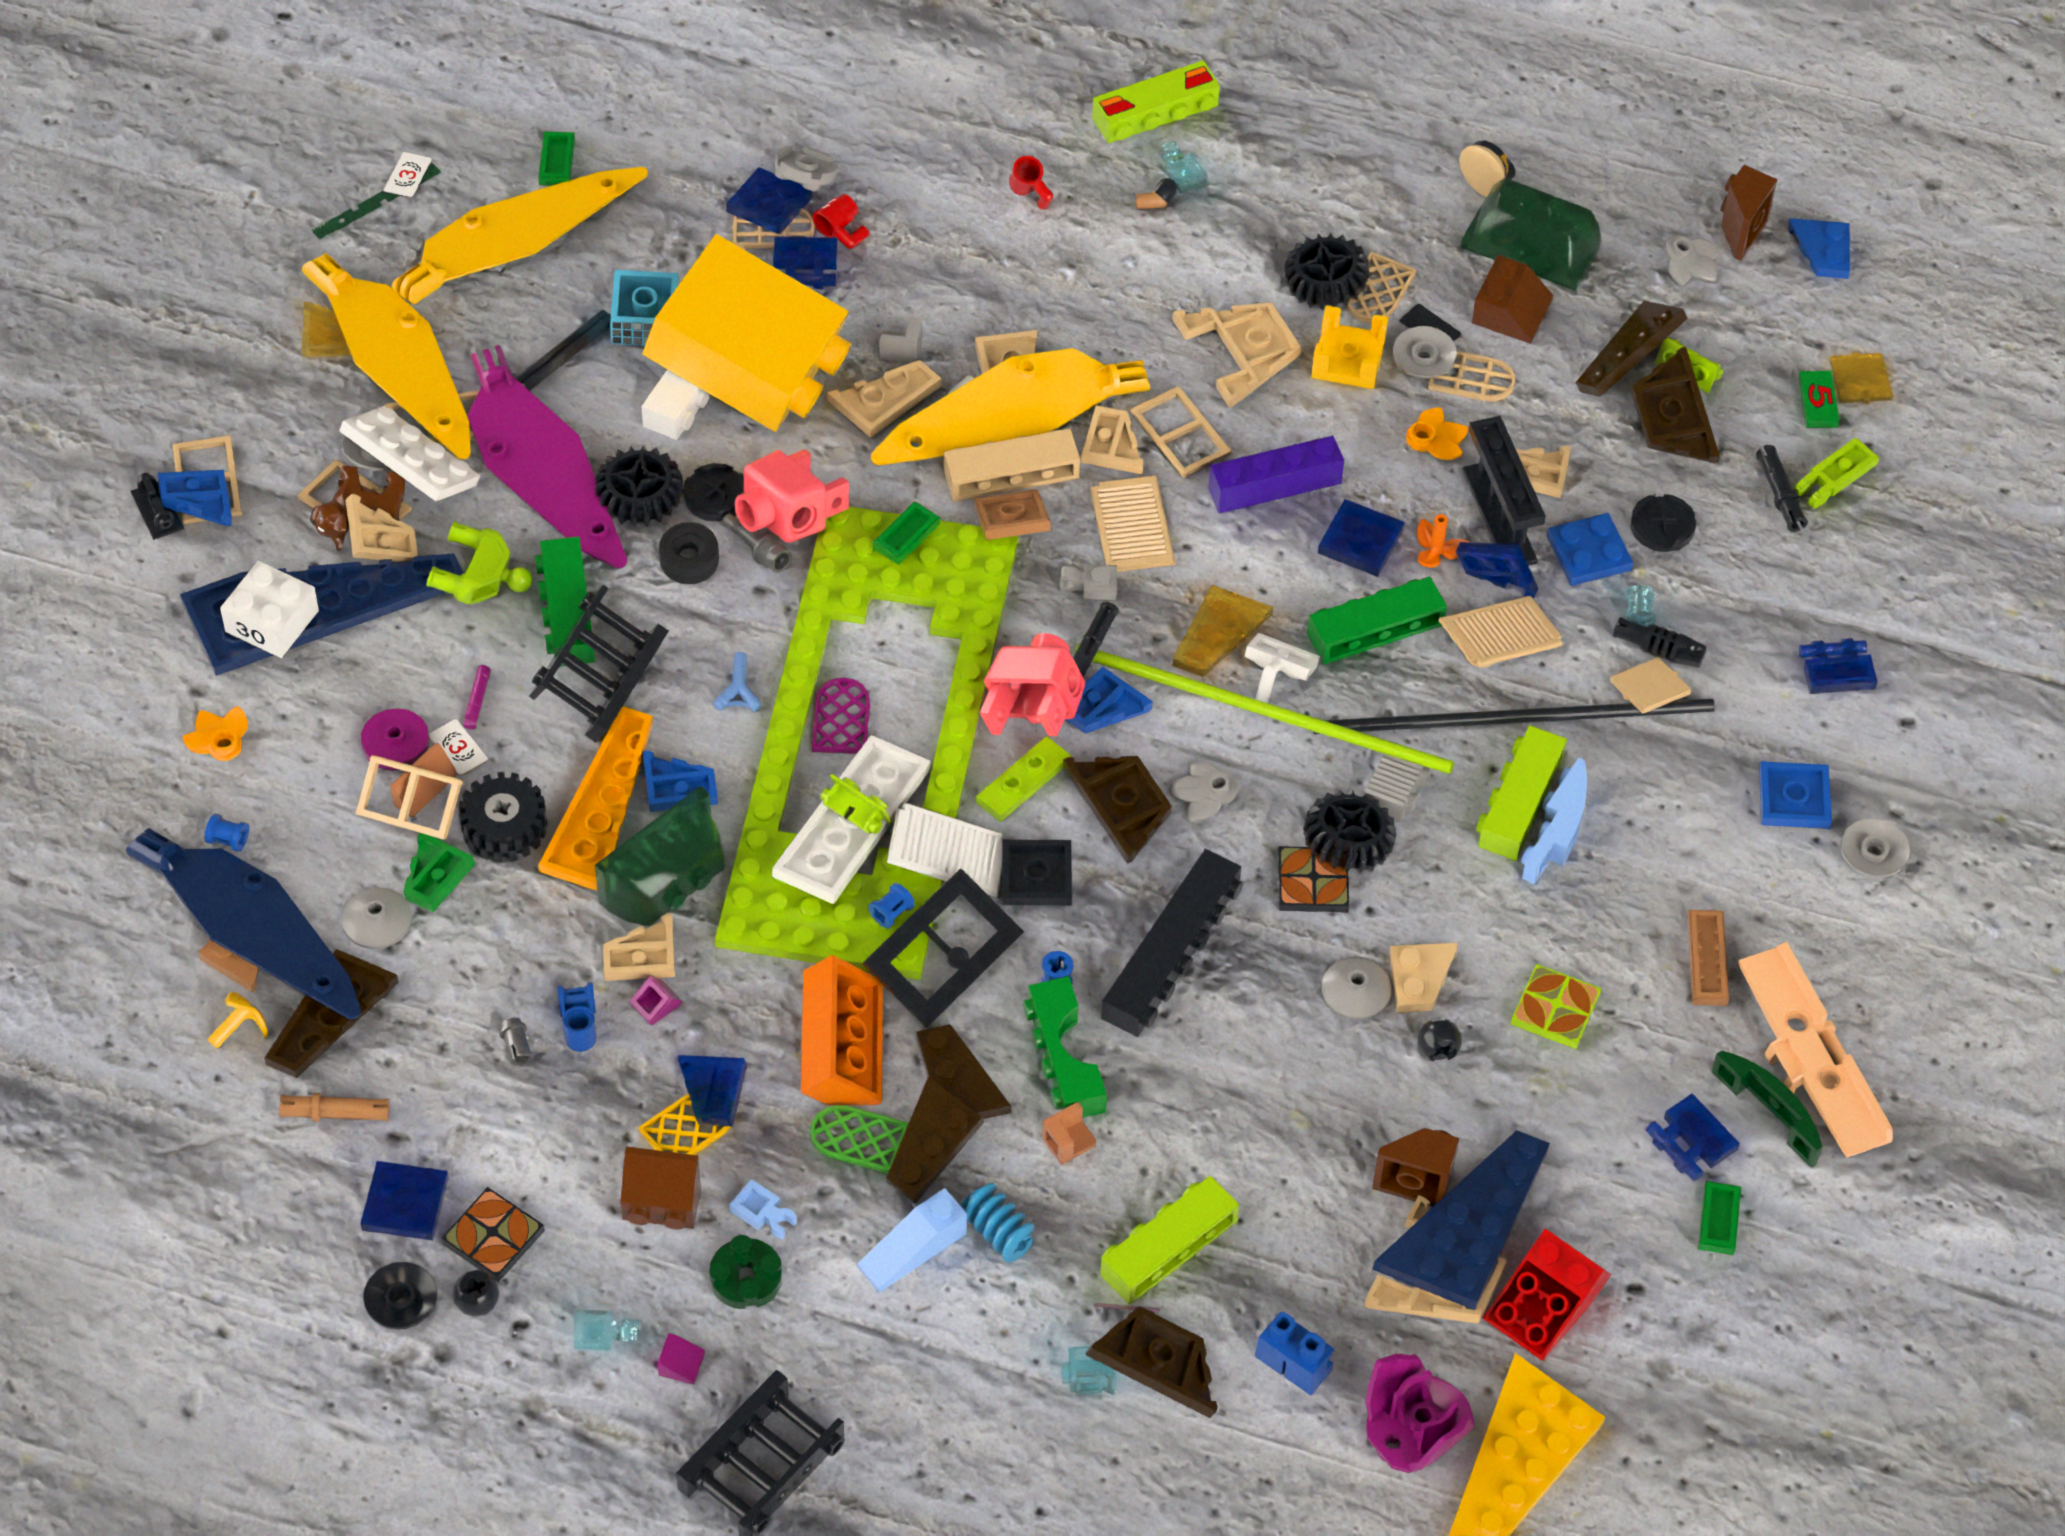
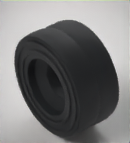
M693 522L680 523L669 528L663 534L659 543V558L663 572L668 578L681 584H697L710 578L719 564V547L714 533L706 526ZM688 548L695 549L698 552L693 558H684L680 555L684 549Z

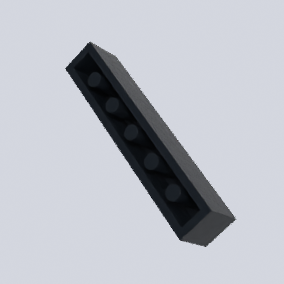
M1206 848L1204 849L1102 1000V1020L1136 1037H1139L1145 1027L1150 1028L1158 1015L1157 1008L1162 1001L1167 1002L1171 998L1176 986L1175 981L1179 975L1185 976L1193 961V954L1196 950L1201 951L1205 947L1210 936L1209 930L1213 924L1218 926L1221 923L1229 900H1236L1243 887V881L1240 880L1242 866Z

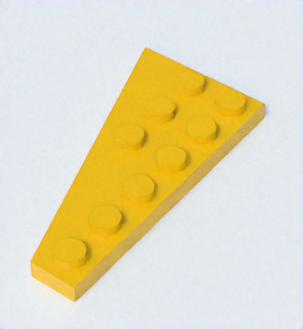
M1515 1353L1449 1536H1510L1604 1424L1605 1416Z

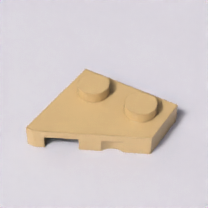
M351 494L346 499L353 557L373 560L392 559V562L414 561V557H418L414 528L402 521L393 519L390 514L380 508L376 511L360 503L361 497L356 494Z

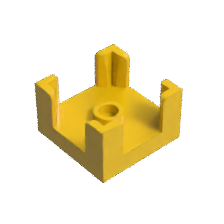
M1326 305L1319 343H1316L1311 378L1374 390L1385 346L1389 317L1373 315L1371 330L1340 325L1341 309Z

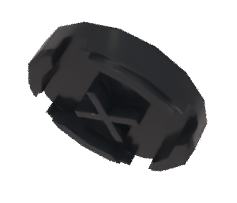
M711 463L700 466L684 482L683 497L687 509L696 517L706 521H722L724 516L729 513L736 516L735 499L738 495L744 493V475L741 472L739 474L737 471H734L733 467L727 464Z
M1656 494L1638 501L1632 511L1630 528L1634 537L1643 546L1654 551L1671 552L1680 550L1690 543L1696 529L1695 513L1692 507L1683 499L1669 494H1664V497H1655Z

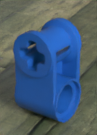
M593 982L587 983L585 987L565 989L563 986H557L560 1016L563 1021L566 1045L571 1050L577 1052L587 1051L594 1046L597 1039Z

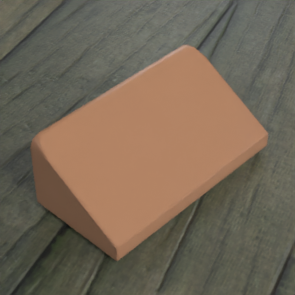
M439 743L430 747L411 765L454 778L457 776L455 767ZM405 771L390 785L393 805L401 810L411 772ZM420 775L409 817H414L449 783Z

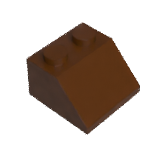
M1745 164L1737 175L1731 174L1725 186V191L1728 192V195L1725 197L1720 211L1724 213L1721 227L1735 259L1739 261L1743 259L1769 220L1778 180Z
M1497 255L1475 298L1472 324L1531 344L1554 295L1527 264Z
M1423 1128L1380 1147L1372 1189L1411 1201H1416L1418 1195L1430 1202L1429 1206H1435L1447 1193L1454 1170L1459 1138L1452 1136L1444 1130Z
M626 1146L620 1199L622 1220H628L637 1225H645L647 1223L660 1224L675 1230L683 1228L694 1229L701 1195L698 1155Z

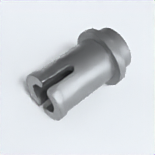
M509 1018L503 1021L500 1025L499 1035L502 1039H505L511 1063L513 1065L526 1064L525 1056L531 1061L533 1053L530 1050L525 1035L527 1030L526 1024L521 1022L520 1018Z

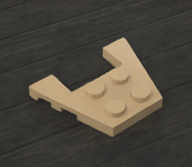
M1272 302L1235 305L1231 307V310L1225 311L1201 308L1200 313L1185 314V310L1173 312V322L1185 340L1216 330L1241 368V371L1216 379V389L1229 408L1236 405L1300 356V344Z
M1418 1195L1406 1219V1228L1410 1229L1431 1209L1429 1207L1430 1202L1426 1198ZM1499 1257L1475 1310L1420 1288L1408 1287L1380 1274L1377 1275L1365 1298L1364 1307L1479 1323L1505 1271L1507 1261Z

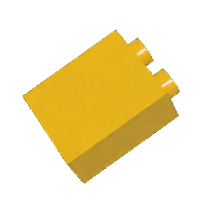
M715 234L655 317L642 355L772 431L777 432L790 411L804 419L814 406L823 389V385L813 379L818 370L821 369L834 376L845 360L852 343L839 336L849 311L720 235Z

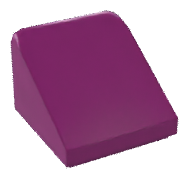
M651 975L628 1001L650 1025H654L683 1002L664 981Z
M668 1333L658 1360L659 1376L694 1385L705 1350L675 1334Z

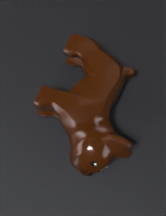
M342 466L340 470V478L342 480H338V491L333 500L329 503L315 506L310 517V522L316 527L317 532L320 535L332 538L336 544V549L341 551L345 535L349 530L346 499L351 494H356L361 497L360 503L374 511L380 508L390 514L393 519L400 521L399 510L405 495V480L396 472L388 471L386 482L389 485L384 486L383 491L379 494L360 484L358 467Z

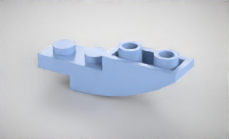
M1581 758L1577 759L1572 768L1566 767L1563 770L1558 781L1560 786L1556 792L1550 790L1543 801L1542 809L1545 810L1543 825L1537 837L1539 841L1535 847L1529 845L1521 859V863L1525 865L1522 879L1532 884L1536 883L1550 860L1563 867L1577 839L1587 793L1585 760Z

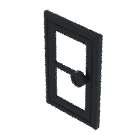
M960 868L863 962V965L927 1028L1024 931ZM960 894L997 930L970 959L968 952L964 948L954 947L951 949L929 927ZM922 931L947 955L948 964L955 969H959L928 1000L891 964Z

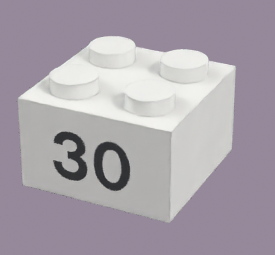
M260 561L256 562L220 607L225 632L280 658L284 656L319 611L313 586Z

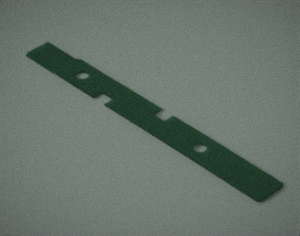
M433 163L429 164L420 184L438 175L441 171ZM383 190L357 205L358 210L353 211L350 208L311 231L318 239H321L381 207L382 204L380 202L386 199L387 202H390L400 195ZM340 219L345 220L343 223L339 222Z

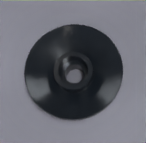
M409 1262L391 1263L377 1270L367 1281L363 1293L364 1306L370 1318L380 1326L395 1330L408 1329L422 1323L434 1310L437 1302L436 1283L431 1274L417 1264ZM401 1298L408 1300L404 1304H395Z

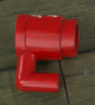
M1022 156L1015 161L1010 173V189L1020 196H1025L1035 191L1039 195L1038 208L1046 210L1053 199V193L1041 180L1044 173L1043 166L1035 157Z
M846 194L833 198L812 216L815 227L822 235L827 238L836 237L848 249L855 248L870 235L869 230L865 226H860L851 235L844 229L853 221L854 216L858 214V207L855 201Z

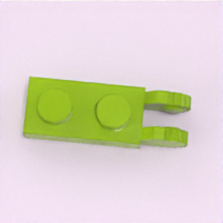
M1855 437L1813 467L1811 472L1801 479L1793 490H1796L1799 496H1802L1809 492L1817 483L1821 488L1813 493L1808 501V505L1816 509L1824 504L1830 496L1833 497L1878 464L1879 456Z

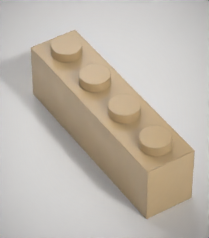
M1071 428L1052 430L1032 436H1020L1016 439L988 442L983 445L967 448H956L944 452V474L953 502L1079 479L1080 456Z

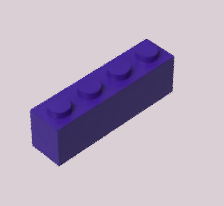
M1334 435L1212 464L1210 465L1208 490L1220 514L1342 484L1344 458Z

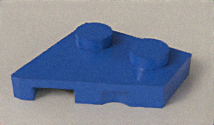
M1789 218L1788 231L1790 234L1794 233L1799 240V249L1804 257L1810 261V267L1815 275L1819 277L1848 279L1850 273V223Z
M224 470L158 473L157 484L163 507L224 526H231L232 514Z
M1102 667L1085 683L1075 717L1065 720L1086 734L1147 713L1152 709L1153 701L1105 667Z
M643 751L650 812L718 804L713 768L702 765H690L686 761L673 758L670 762L655 758L654 752Z

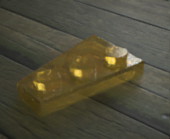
M1212 585L1173 657L1172 666L1204 677L1273 615V607Z

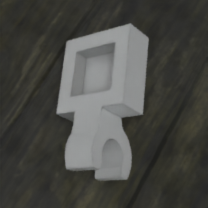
M1084 565L1083 572L1070 566L1061 567L1060 591H1083V599L1116 600L1117 566Z

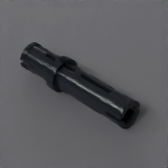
M1765 445L1763 447L1767 456H1764L1761 448L1756 452V456L1775 496L1774 504L1782 512L1788 530L1791 532L1800 531L1797 521L1800 522L1802 528H1805L1808 524L1799 505L1800 496L1796 490L1792 489L1777 454L1776 447Z

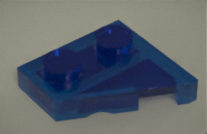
M678 1055V1062L698 1124L733 1126L747 1069L745 1059Z

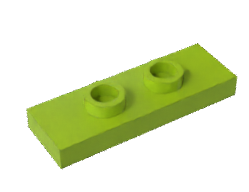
M1048 736L1044 737L976 796V803L1001 823L1063 769V759L1071 757V755Z

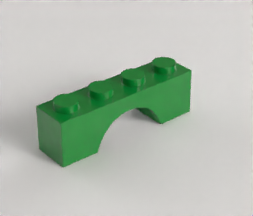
M1069 976L1028 985V999L1023 1000L1024 1013L1027 1021L1033 1020L1035 1029L1032 1030L1036 1050L1042 1049L1044 1059H1041L1042 1070L1045 1079H1051L1054 1088L1051 1089V1098L1055 1110L1061 1109L1062 1111L1079 1102L1083 1107L1082 1118L1106 1113L1107 1093L1098 1065L1084 1063L1073 1058L1061 1044L1063 1035L1078 1023V1003Z

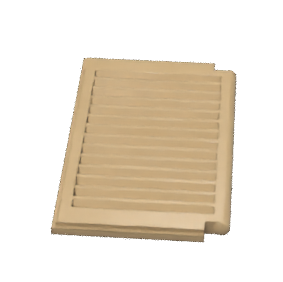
M1156 475L1099 482V486L1090 488L1106 566H1117V572L1176 565Z
M1531 596L1441 617L1438 620L1470 662H1476L1478 667L1562 646V641L1560 640L1562 635Z

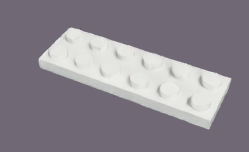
M871 735L839 779L842 780L844 777H847L860 787L861 790L859 792L867 797L873 794L880 798L887 805L886 811L893 822L896 810L903 809V804L908 802L930 771L931 761ZM822 801L773 867L772 877L834 904L892 822L889 824L882 819L880 821L882 822L881 830L877 834L872 832L867 834L848 821V817L854 809L851 808L843 818L824 806V801Z

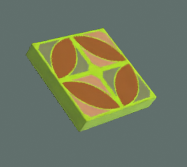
M1536 964L1512 1016L1510 1025L1577 1049L1600 997L1602 988Z

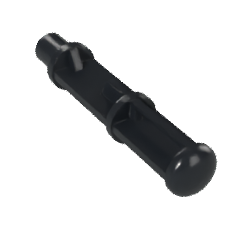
M1109 601L1101 602L1097 614L1088 631L1084 634V638L1073 657L1083 677L1099 647L1102 645L1103 639L1113 620L1119 613L1118 607Z

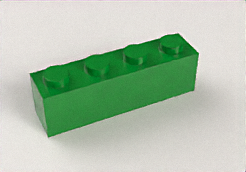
M580 536L540 541L541 554L535 555L537 575L544 574L545 580L538 581L540 601L547 600L548 607L541 608L544 628H551V634L545 635L547 655L556 654L583 611L578 608L587 594ZM589 619L585 628L592 632L591 620ZM577 638L569 652L584 663H595L594 650Z
M1431 576L1419 580L1413 579L1404 585L1391 589H1382L1373 595L1360 599H1351L1342 605L1329 609L1323 608L1314 614H1310L1307 636L1324 665L1441 627L1442 625L1438 620L1446 616L1447 605Z

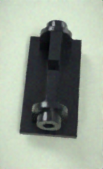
M149 473L140 474L138 476L137 489L130 492L152 539L155 540L183 530L184 526L177 512L162 506L155 477Z

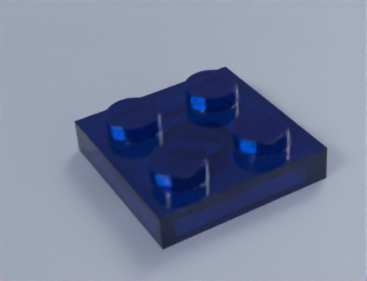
M758 167L726 202V212L780 235L800 213L801 209L810 202L812 191L805 189L799 183L780 179L774 173Z
M1344 499L1318 545V554L1378 577L1404 530L1405 522Z
M377 1161L360 1223L362 1231L433 1241L449 1179L448 1171Z

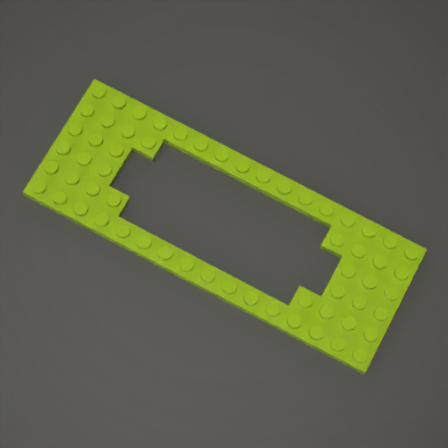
M849 506V509L826 518L825 530L818 532L715 937L716 948L810 963H818L834 955L863 971L870 972L863 965V962L942 886L943 880L887 863L889 848L879 847L873 874L856 873L834 904L829 903L772 877L773 867L797 836L796 833L780 831L831 622L832 620L865 625L871 598L934 608L930 635L961 639L923 809L957 819L986 690L984 679L991 668L1019 535L986 540L981 526L940 520V525L900 565H897L874 550L873 541L901 514ZM898 883L912 895L914 908L910 911L905 910L894 919V925L886 929L873 919L868 906L872 901H879L890 891L892 884ZM934 921L929 925L931 929L933 928ZM922 931L891 962L905 978L921 980L930 938Z

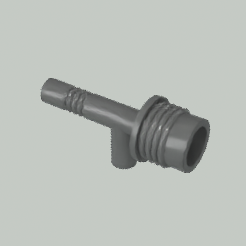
M729 513L724 516L722 523L754 548L752 557L756 563L762 564L776 573L782 572L791 562L792 554L779 541L778 536L768 529L758 534L750 532L732 514Z

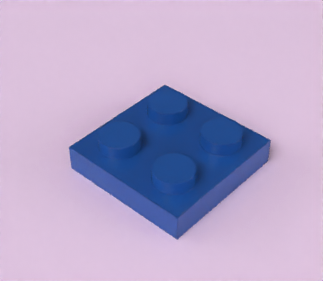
M1609 513L1550 527L1547 530V538L1571 586L1632 570L1633 561Z
M1760 762L1761 825L1830 829L1832 813L1829 765Z

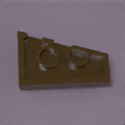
M951 1024L916 1031V1040L927 1078H931L983 1117V1119L1011 1113L1010 1103Z
M928 1077L886 1177L888 1183L916 1204L984 1123L983 1117Z

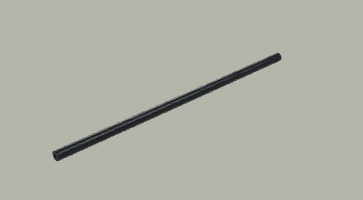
M1677 700L1643 714L1632 703L1324 721L1359 732L1714 712V700Z

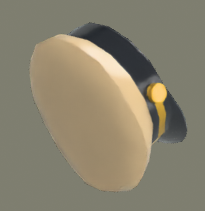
M1486 140L1477 141L1461 151L1459 157L1461 172L1469 185L1483 196L1499 194L1503 189L1505 181L1513 179L1516 175L1515 167L1510 159L1498 146Z

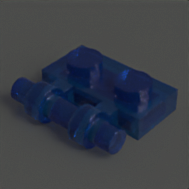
M775 236L773 267L785 269L786 275L805 286H813L814 289H823L824 286L836 287V274H824V270H837L838 238ZM796 269L814 270V273L795 272Z
M1843 638L1841 642L1824 643L1823 640L1812 641L1808 645H1799L1800 658L1812 657V659H1805L1803 666L1809 693L1820 694L1876 689L1878 681L1871 654L1857 655L1867 653L1866 640L1854 641L1853 638ZM1842 655V657H1829V658H1828V656Z
M1693 1093L1665 1111L1664 1120L1669 1124L1668 1127L1663 1129L1656 1121H1653L1645 1129L1653 1138L1652 1144L1659 1151L1664 1150L1674 1161L1673 1166L1681 1174L1686 1173L1692 1181L1698 1180L1704 1173L1696 1164L1697 1161L1702 1159L1710 1168H1713L1736 1152L1740 1144ZM1679 1136L1691 1147L1686 1152L1674 1141Z

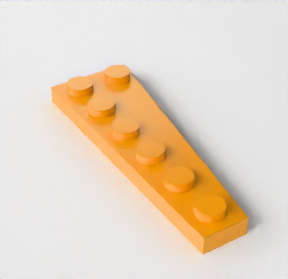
M625 706L621 708L538 864L539 872L601 893L603 892L643 760V751L646 750L652 730V715Z

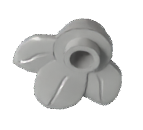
M1674 235L1666 241L1664 255L1669 262L1668 271L1679 285L1684 286L1691 276L1711 283L1716 281L1717 268L1713 260L1720 256L1717 247L1706 240H1689L1681 235Z
M1198 762L1191 764V776L1179 779L1170 790L1173 797L1190 803L1187 815L1188 821L1197 822L1211 818L1217 814L1221 805L1232 802L1238 791V783L1232 774L1220 772L1214 764ZM1224 785V787L1216 789L1218 786Z

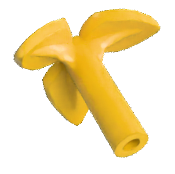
M230 992L225 999V1003L236 1009L207 1040L218 1049L245 1019L254 1020L261 1029L265 1039L268 1037L266 1021L261 1012L253 1007L245 997L237 992Z

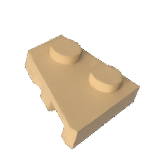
M1096 405L1082 451L1081 463L1143 474L1144 462L1139 456L1137 440L1134 432L1131 430L1128 411Z
M1561 446L1559 452L1544 453L1543 447L1531 448L1526 451L1516 449L1534 491L1560 498L1564 488L1571 447Z
M672 913L661 916V922L647 929L640 926L630 931L624 937H617L603 944L605 981L648 979L650 975L656 978L675 977Z
M1457 943L1390 946L1389 956L1397 1013L1432 1011L1438 998L1439 990L1447 977L1452 960L1455 959L1458 948Z

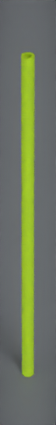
M1080 644L1077 645L1076 650H1075V653H1076L1077 649L1079 648ZM1101 650L1097 651L1092 660L1094 663L1440 772L1451 774L1454 768V761Z

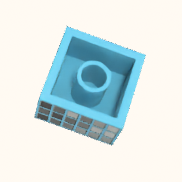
M615 270L610 318L611 344L645 346L655 317L679 285V273Z

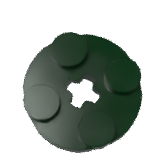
M746 1235L735 1236L731 1242L721 1246L711 1259L709 1278L713 1292L721 1302L732 1308L746 1309L745 1306L757 1304V1307L765 1305L776 1296L781 1287V1258L770 1245L761 1240L750 1239ZM751 1268L752 1273L755 1275L754 1277L746 1276L743 1280L738 1278L739 1269Z

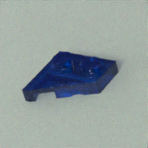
M1460 542L1455 552L1467 575L1480 580H1487L1504 589L1510 583L1524 588V596L1535 597L1539 588L1519 545Z

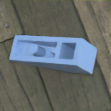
M944 1188L915 1207L857 1263V1267L880 1293L967 1235V1213Z

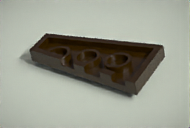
M1643 301L1575 382L1580 392L1601 397L1688 319L1683 308Z
M336 949L333 955L350 977L361 1009L360 1016L356 1019H348L305 995L264 1057L266 1065L298 1078L399 982L398 975Z

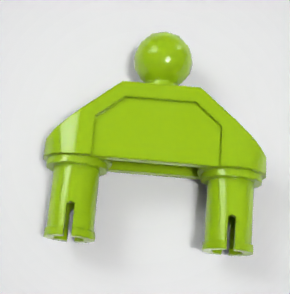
M454 521L448 535V541L475 549V554L465 574L462 573L460 576L433 566L426 584L427 587L453 594L454 598L459 602L475 604L497 596L503 581L507 582L509 588L514 592H524L531 587L533 579L530 571L524 567L508 569L511 553L497 530L489 527L479 530Z

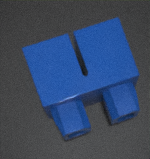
M1280 1311L1259 1336L1255 1357L1280 1375L1285 1371L1284 1377L1311 1396L1333 1370V1362L1329 1359L1334 1352V1348L1328 1345L1319 1335L1311 1333L1295 1322L1293 1317Z

